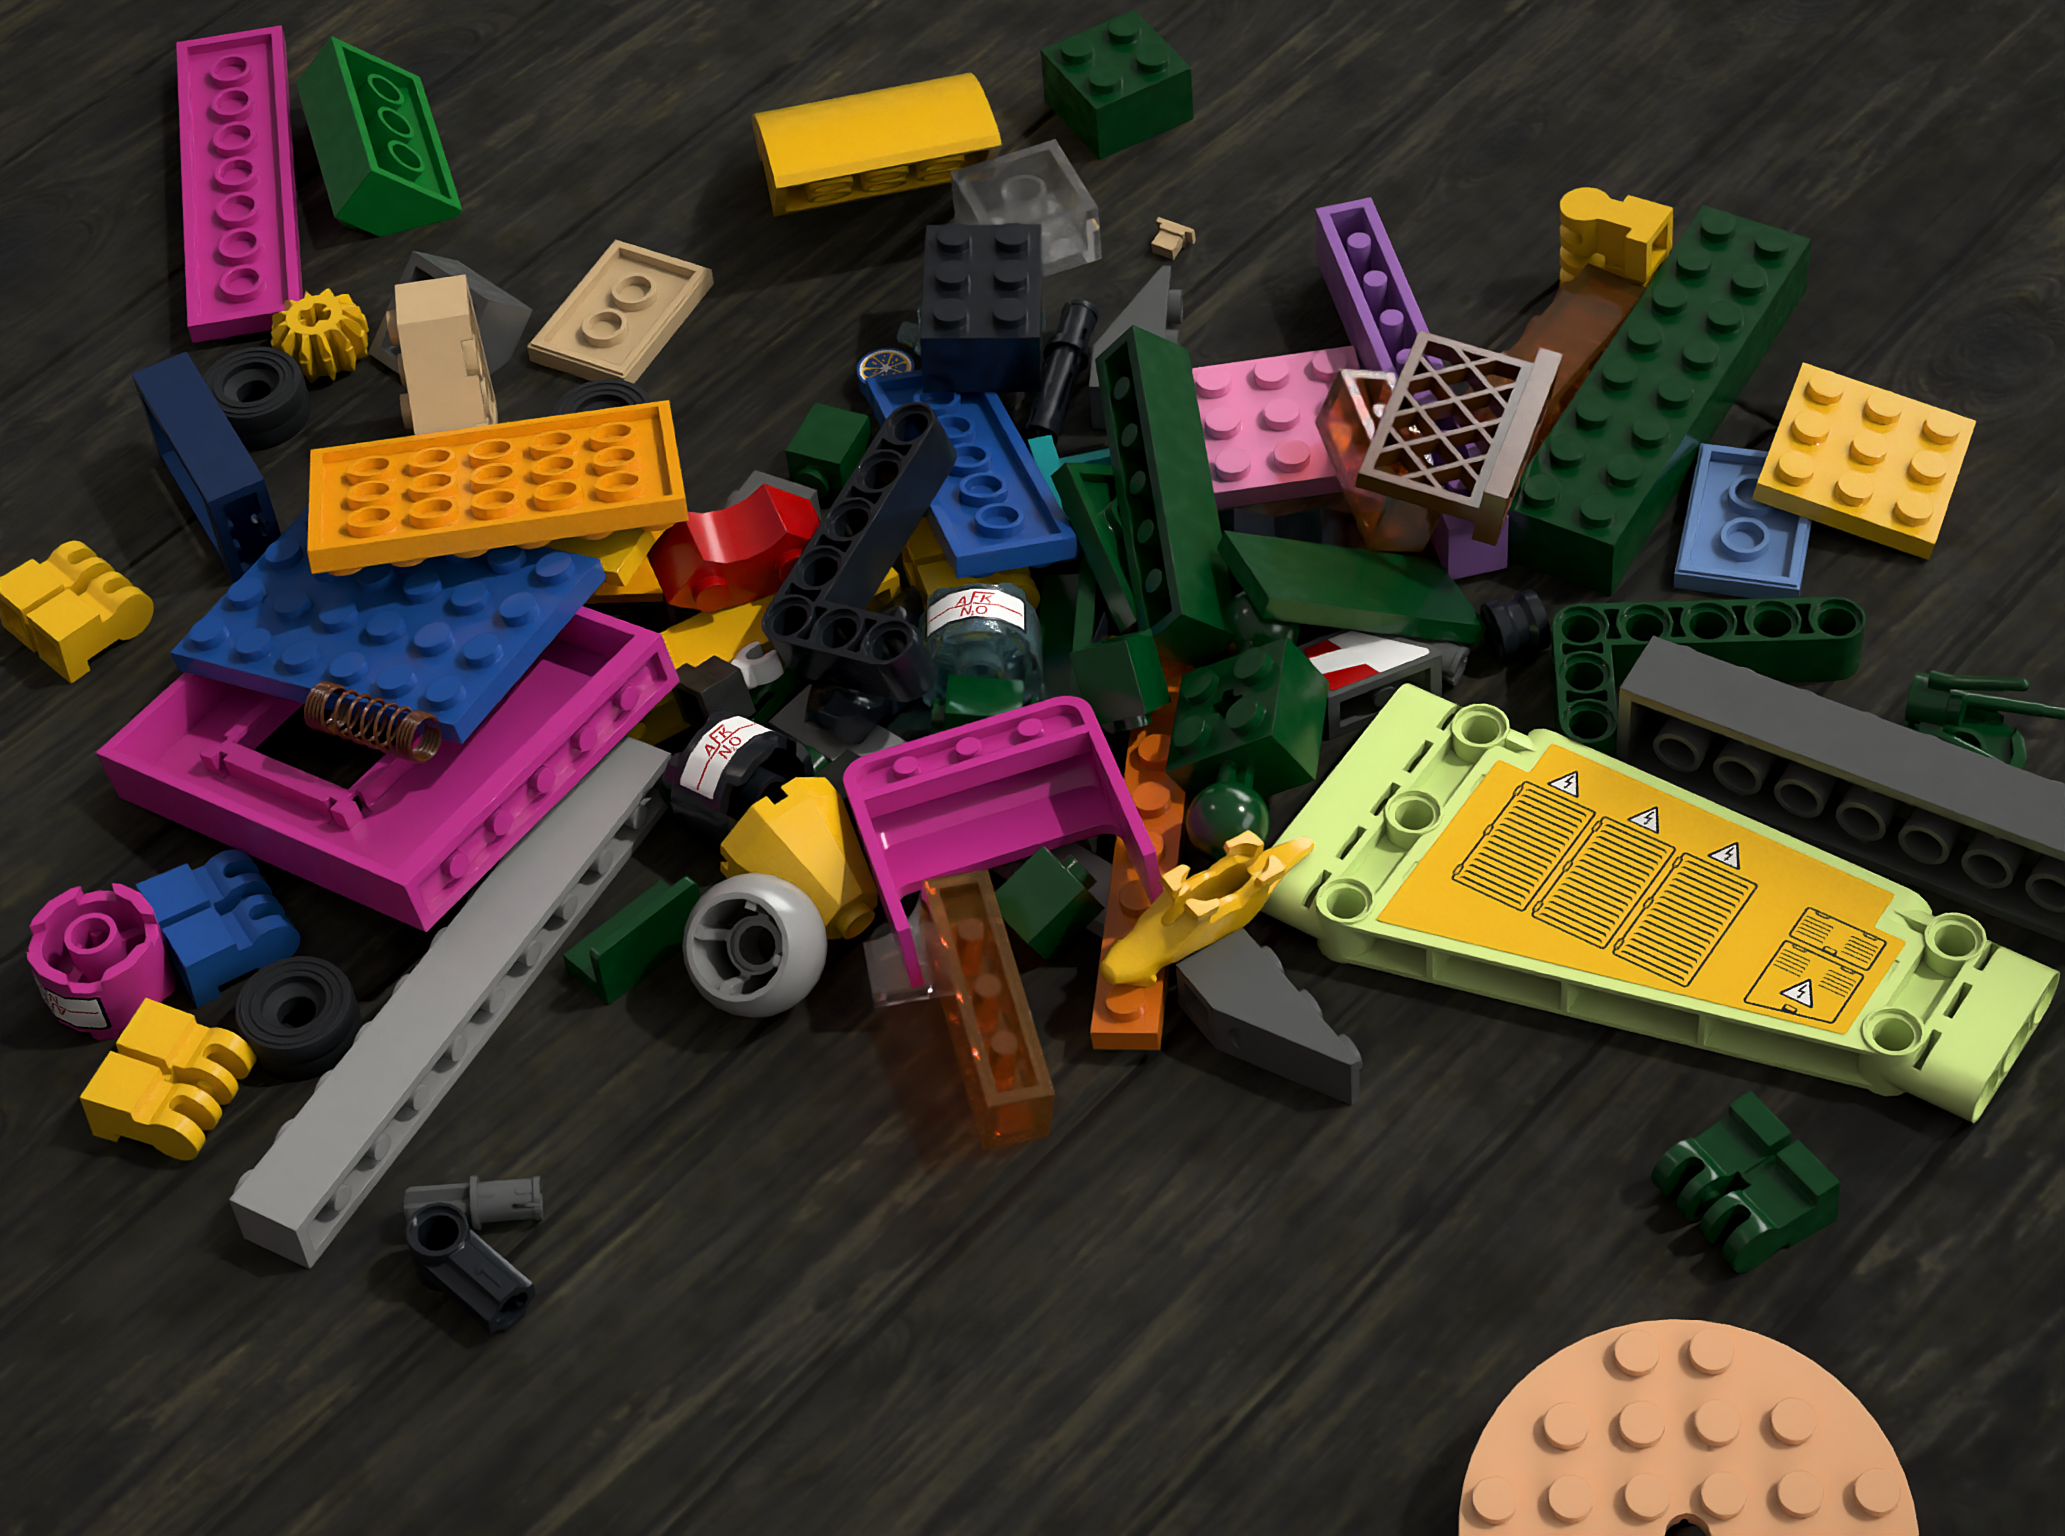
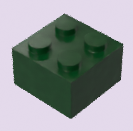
M1135 10L1116 16L1109 21L1067 37L1040 50L1045 102L1099 160L1194 119L1191 67Z

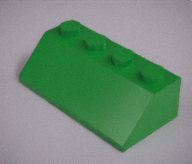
M331 36L297 80L296 85L334 218L350 229H362L379 237L457 218L462 212V207L421 78Z

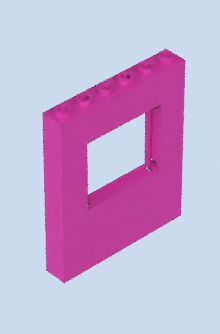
M581 606L463 744L442 739L436 754L423 764L396 757L393 753H386L348 790L254 751L304 703L186 672L96 752V755L119 798L235 849L243 850L251 856L427 932L680 680L662 634ZM414 732L412 750L418 745L423 734ZM357 795L363 805L361 812L356 802L352 801Z

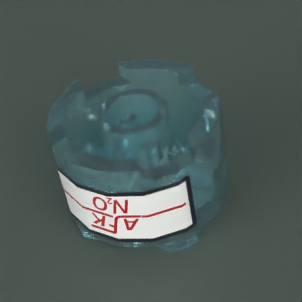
M1007 582L998 585L971 583L954 588H938L927 598L926 609L919 618L918 638L935 662L938 676L933 687L922 696L925 704L931 707L933 698L946 699L948 674L1024 681L1022 705L1027 703L1032 696L1035 699L1038 697L1043 676L1042 629L1035 608L1026 601L1024 590L1013 583Z

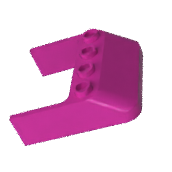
M1074 696L1054 697L873 752L853 761L844 772V787L868 866L912 988L925 984L911 929L900 901L907 894L1032 856L1043 845L1048 850H1052L1102 834H1114L1123 840L1151 905L1163 892V885L1159 881L1161 875L1154 846L1093 709L1088 702Z

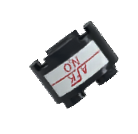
M722 710L714 711L708 717L705 726L696 732L684 751L676 753L667 762L663 781L666 787L672 789L671 803L674 818L682 828L720 846L751 805L765 796L774 805L788 797L781 786L795 777H813L814 770L811 755L802 743L745 717Z

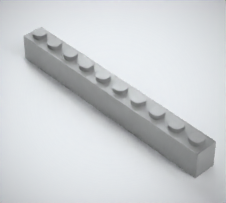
M625 735L503 856L485 881H481L473 887L465 906L448 927H444L437 932L428 952L410 974L404 975L397 982L392 997L376 1017L360 1028L352 1047L333 1070L327 1071L320 1078L312 1097L294 1119L288 1120L280 1128L274 1144L255 1168L247 1171L238 1181L234 1194L229 1201L245 1239L311 1269L669 808L659 794V787L664 782L663 777L667 762L671 758V753Z

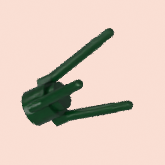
M1931 670L1930 674L1916 673L1907 699L1905 721L1919 724L1918 732L1933 735L1950 744L1986 757L1999 759L1947 732V726L1960 727L1967 706L2065 720V708L1969 692V690L2024 692L2030 688L2029 681L2024 678L1952 675Z

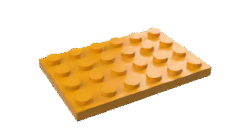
M669 400L310 450L307 553L312 574L328 572L334 576H346L360 571L365 566L390 563L397 567H409L417 565L429 557L453 554L459 558H472L480 556L492 548L515 545L521 549H535L543 547L550 543L551 540L578 537L583 540H599L608 537L614 531L640 528L644 531H662L672 527L676 522L689 521Z

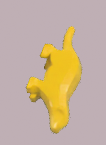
M1247 830L1225 842L1223 848L1227 855L1214 863L1208 870L1186 879L1190 868L1182 864L1161 875L1159 881L1165 890L1139 917L1134 929L1123 939H1118L1114 942L1100 964L1101 975L1113 986L1120 984L1146 988L1154 986L1157 980L1156 973L1161 968L1221 940L1248 924L1262 909L1283 877L1298 862L1313 851L1315 844L1310 838L1303 836L1263 851L1264 842L1256 834Z

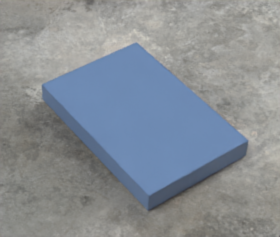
M1701 443L1675 568L1673 588L1752 599L1799 598L1812 520L1752 500L1769 452Z

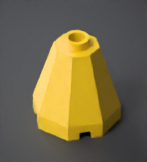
M795 777L781 786L788 797L774 805L765 796L751 805L720 844V853L727 862H720V871L727 879L741 874L761 873L774 875L795 884L809 896L818 908L825 925L827 939L853 938L863 932L875 917L873 909L877 906L878 891L839 792L826 777Z

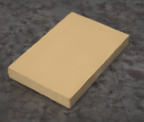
M615 239L529 343L527 349L530 361L590 381L618 379L634 384L713 286L712 270Z

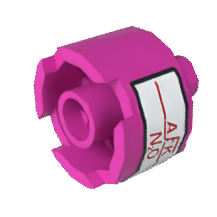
M112 883L114 891L99 890L83 894L81 886L71 888L50 900L32 919L30 929L33 936L28 947L29 952H26L27 960L42 997L58 1021L79 1032H90L91 1036L99 1041L120 1037L145 998L161 1003L175 991L176 975L173 970L172 960L153 908L140 892L116 883Z

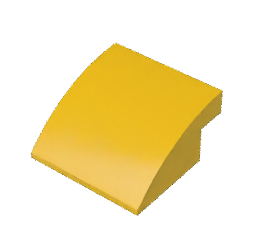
M972 73L752 114L751 118L760 161H763L774 217L991 175L1002 146L989 102L979 81Z

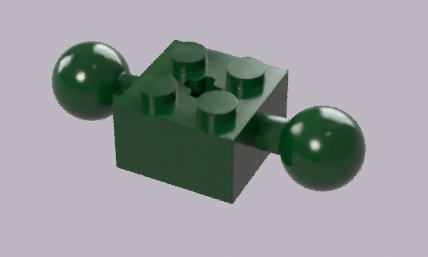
M1244 590L1232 597L1227 605V619L1234 635L1230 638L1226 650L1232 657L1208 666L1199 667L1182 675L1165 771L1193 800L1187 814V833L1197 852L1214 863L1227 855L1223 848L1225 842L1247 830L1256 834L1265 845L1269 836L1271 821L1263 798L1316 780L1330 683L1296 647L1300 634V623L1262 619Z

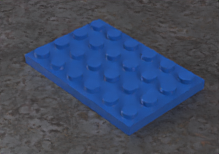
M308 505L289 528L275 542L268 546L265 553L251 568L231 585L228 592L200 621L193 625L190 632L177 644L170 654L179 671L305 703L309 692L318 683L328 681L339 684L347 690H356L360 695L366 693L373 699L383 698L386 704L396 702L400 708L408 706L413 711L420 710L431 713L439 719L437 723L442 731V739L463 744L607 577L600 560L597 558L548 547L521 549L515 545L492 548L486 553L472 558H459L450 554L429 557L423 562L409 567H397L386 563L365 566L360 571L346 576H334L328 572L312 574L307 553ZM332 692L327 698L324 709L333 711L335 700L337 701L341 694ZM349 694V696L344 697L341 701L342 705L344 702L346 706L347 703L350 706L356 696ZM365 698L360 699L355 704L351 716L356 715L359 706L361 709L359 718H361L362 712L369 703V700ZM377 702L372 704L366 713L365 719H369L372 709L374 712L372 721H374L383 705ZM394 707L386 708L381 714L378 723L383 722L385 713L388 716L386 723L388 725L396 709ZM407 711L400 712L395 717L392 726L396 727L398 717L402 721L409 713ZM429 719L432 727L434 728L433 722ZM424 720L417 726L415 732L423 734Z

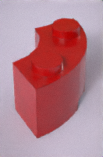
M763 483L747 499L726 509L707 513L687 511L689 521L676 522L672 527L665 529L646 556L668 604L683 608L699 609L703 612H714L722 608L757 601L778 592L821 524V521L809 499Z

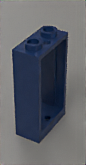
M183 352L134 372L132 377L158 455L231 580L235 583L265 553L268 546L281 536V532L262 474L188 353Z

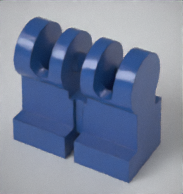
M226 850L215 855L204 866L191 870L186 863L136 884L137 891L143 895L154 910L168 947L173 968L196 1008L221 997L218 989L219 986L256 968L260 970L273 962L292 957L299 947L300 935L292 921L285 916L282 905L272 895V890L265 878L259 875V869L252 857L243 850Z

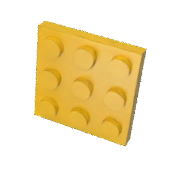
M1803 362L1758 479L1752 500L1929 560L1976 421Z

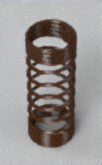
M328 681L318 683L309 692L305 701L304 718L306 724L312 730L331 736H340L343 740H352L356 744L367 745L371 749H380L383 753H393L396 757L411 762L423 764L429 761L436 754L441 744L442 731L437 723L439 719L431 713L420 710L413 711L408 706L400 708L396 702L386 704L383 698L373 699L366 693L360 695L354 689L347 690L342 685ZM332 692L341 694L338 700H335L333 712L325 722L323 713L328 696ZM349 694L356 696L350 706L348 703L346 706L344 702L342 705L341 701L344 697L349 696ZM360 699H368L369 703L364 708L360 719V732L353 735L351 728H353L361 713V709L358 706L356 715L350 724L353 708ZM376 702L381 703L383 706L378 711L374 720V736L367 739L364 733L372 723L374 712L371 709L368 722L363 727L366 713L372 704ZM394 707L396 711L388 723L387 740L380 744L378 737L385 728L388 716L384 713L383 722L377 731L378 721L386 708ZM407 711L409 714L402 721L398 717L395 730L390 736L395 717L400 712ZM429 719L433 722L434 728L432 727ZM424 720L425 726L422 738L412 750L413 734L417 726ZM346 721L347 728L340 731V728ZM396 736V747L394 748L391 741Z

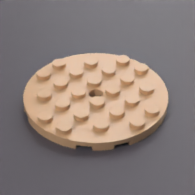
M1678 1319L1638 1322L1591 1335L1560 1350L1538 1365L1521 1380L1498 1406L1475 1447L1463 1483L1458 1520V1536H1665L1666 1531L1671 1526L1680 1523L1682 1519H1688V1523L1698 1526L1706 1536H1919L1912 1495L1905 1473L1893 1447L1875 1419L1839 1380L1801 1353L1759 1333L1726 1324Z

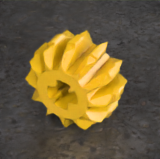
M329 288L325 289L320 295L311 296L305 291L303 299L299 301L285 300L284 311L272 315V348L284 351L292 356L310 383H314L320 376H329L335 381L337 372L341 370L355 371L356 360L368 356L367 332H369L366 317L361 313L360 307L352 302L349 294H341L335 297Z

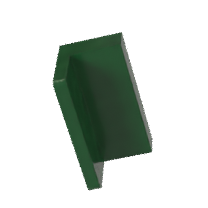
M688 876L683 877L672 887L662 879L564 953L563 957L567 971L610 1006L683 949L684 928L692 908L700 898L697 883Z

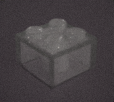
M1056 139L950 172L956 223L963 225L1042 224L1043 277L1102 259L1098 207Z

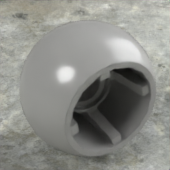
M748 873L733 876L714 885L699 898L686 922L682 948L684 963L690 979L706 1000L716 1008L732 1015L762 1018L786 1011L809 995L819 981L826 962L827 937L819 910L805 892L795 884L777 876ZM743 908L759 912L758 916H747L735 925L732 924ZM764 928H767L775 939L776 948L769 961L761 955L758 947V939ZM734 965L741 971L740 975L736 972ZM775 973L767 985L764 986L767 974Z

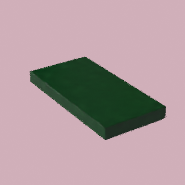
M1231 531L1223 532L1217 547L1220 556L1262 619L1469 645L1480 644L1487 628L1485 622L1436 559Z

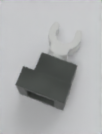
M756 641L740 650L737 658L731 663L714 655L697 667L688 663L683 664L676 669L680 682L672 689L684 722L700 730L705 726L708 717L714 711L726 710L745 718L756 713L748 689H753L758 685L767 684L778 679L784 673L777 651L772 650L764 656L760 643Z

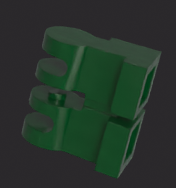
M1751 1090L1729 1104V1114L1696 1138L1685 1139L1671 1147L1659 1159L1652 1171V1183L1664 1196H1678L1676 1207L1687 1220L1697 1221L1702 1219L1699 1224V1233L1711 1245L1724 1243L1721 1255L1738 1273L1753 1270L1784 1245L1790 1248L1837 1221L1840 1181L1799 1139L1791 1144V1131Z

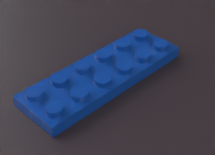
M922 369L865 378L866 399L880 427H882L889 415L900 406L911 402H923L931 407L957 450V459L954 467L925 512V516L956 578H984L998 571L1028 566L1043 568L1057 561L1077 558V536L996 392L923 393Z

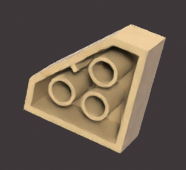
M466 274L395 285L396 309L386 311V319L392 346L400 345L401 353L398 354V367L403 389L407 388L408 393L400 394V406L405 429L414 428L415 435L498 424L496 399Z

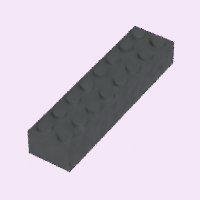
M1652 636L1620 687L1615 759L1834 856L2065 943L2064 783L2041 777L2005 764L1999 759L1986 757L1950 744L1933 735L1923 734L1884 720L1872 713L1859 711L1826 699L1809 690L1799 689L1760 675L1751 669L1738 667L1702 654L1688 646L1678 645Z

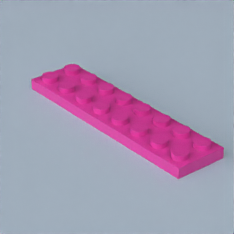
M281 25L176 42L187 327L192 343L226 339L233 336L272 330V315L284 311L285 300L299 301L303 299L287 52Z

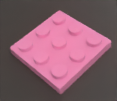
M1354 345L1192 368L1217 509L1360 489L1355 487L1357 475L1376 432V427ZM1386 465L1376 468V470L1387 473Z

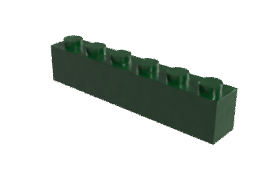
M1132 325L1095 359L1138 629L1142 631L1151 628L1159 655L1197 669L1208 664L1228 647L1230 638L1234 634L1227 619V605L1233 595L1227 565L1217 551L1222 534L1190 356L1187 348Z

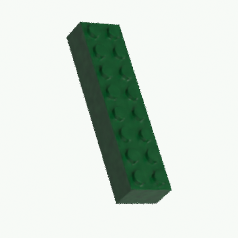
M1702 205L1525 468L1508 513L1507 560L1608 596L1613 594L1695 466L1701 443L1709 444L1806 292L1811 249L1810 238Z

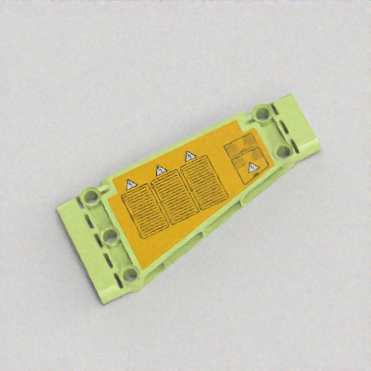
M1409 683L1403 684L1394 693L1272 846L1273 848L1303 836L1310 838L1315 844L1313 851L1298 862L1283 877L1260 910L1317 938V945L1320 951L1332 961L1351 963L1869 1089L1873 1093L1883 1096H1898L1908 1092L1972 1123H1975L1984 1112L2040 1023L2053 999L2060 979L2059 971L1987 940L1985 930L1981 924L1968 915L1944 913L1936 917L1933 916L1928 903L1919 894L1905 886L1547 729H1534L1526 736L1509 728V719L1503 711L1495 706L1472 704L1463 708Z

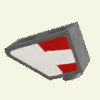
M1342 629L1329 635L1319 636L1308 643L1297 646L1330 682L1323 732L1329 740L1371 724L1403 684L1409 683L1438 697H1442V654L1437 646L1382 633Z

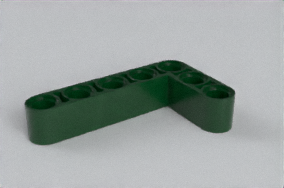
M1842 597L1582 603L1568 605L1557 612L1552 623L1550 671L1555 732L1615 758L1618 724L1615 687H1621L1652 636L1678 645L1688 646L1702 654L1738 667L1751 669L1760 675L1782 683L1839 681L1851 677L1860 667L1866 615L1856 602Z

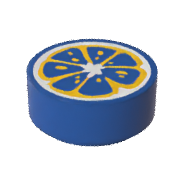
M881 348L867 353L857 365V377L861 393L866 397L865 378L915 371L913 359L906 352L896 348Z

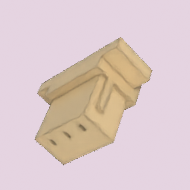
M1160 217L1157 218L1156 225L1159 233L1151 243L1153 253L1174 260L1182 247L1185 248L1188 243H1195L1194 229Z

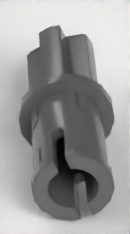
M471 1175L470 1183L409 1187L405 1190L404 1194L405 1220L408 1224V1220L418 1209L427 1204L442 1202L452 1204L461 1209L467 1217L468 1224H472L473 1230H481L482 1223L530 1219L540 1221L543 1220L542 1193H540L542 1189L541 1177L533 1176V1178L479 1182L478 1175Z

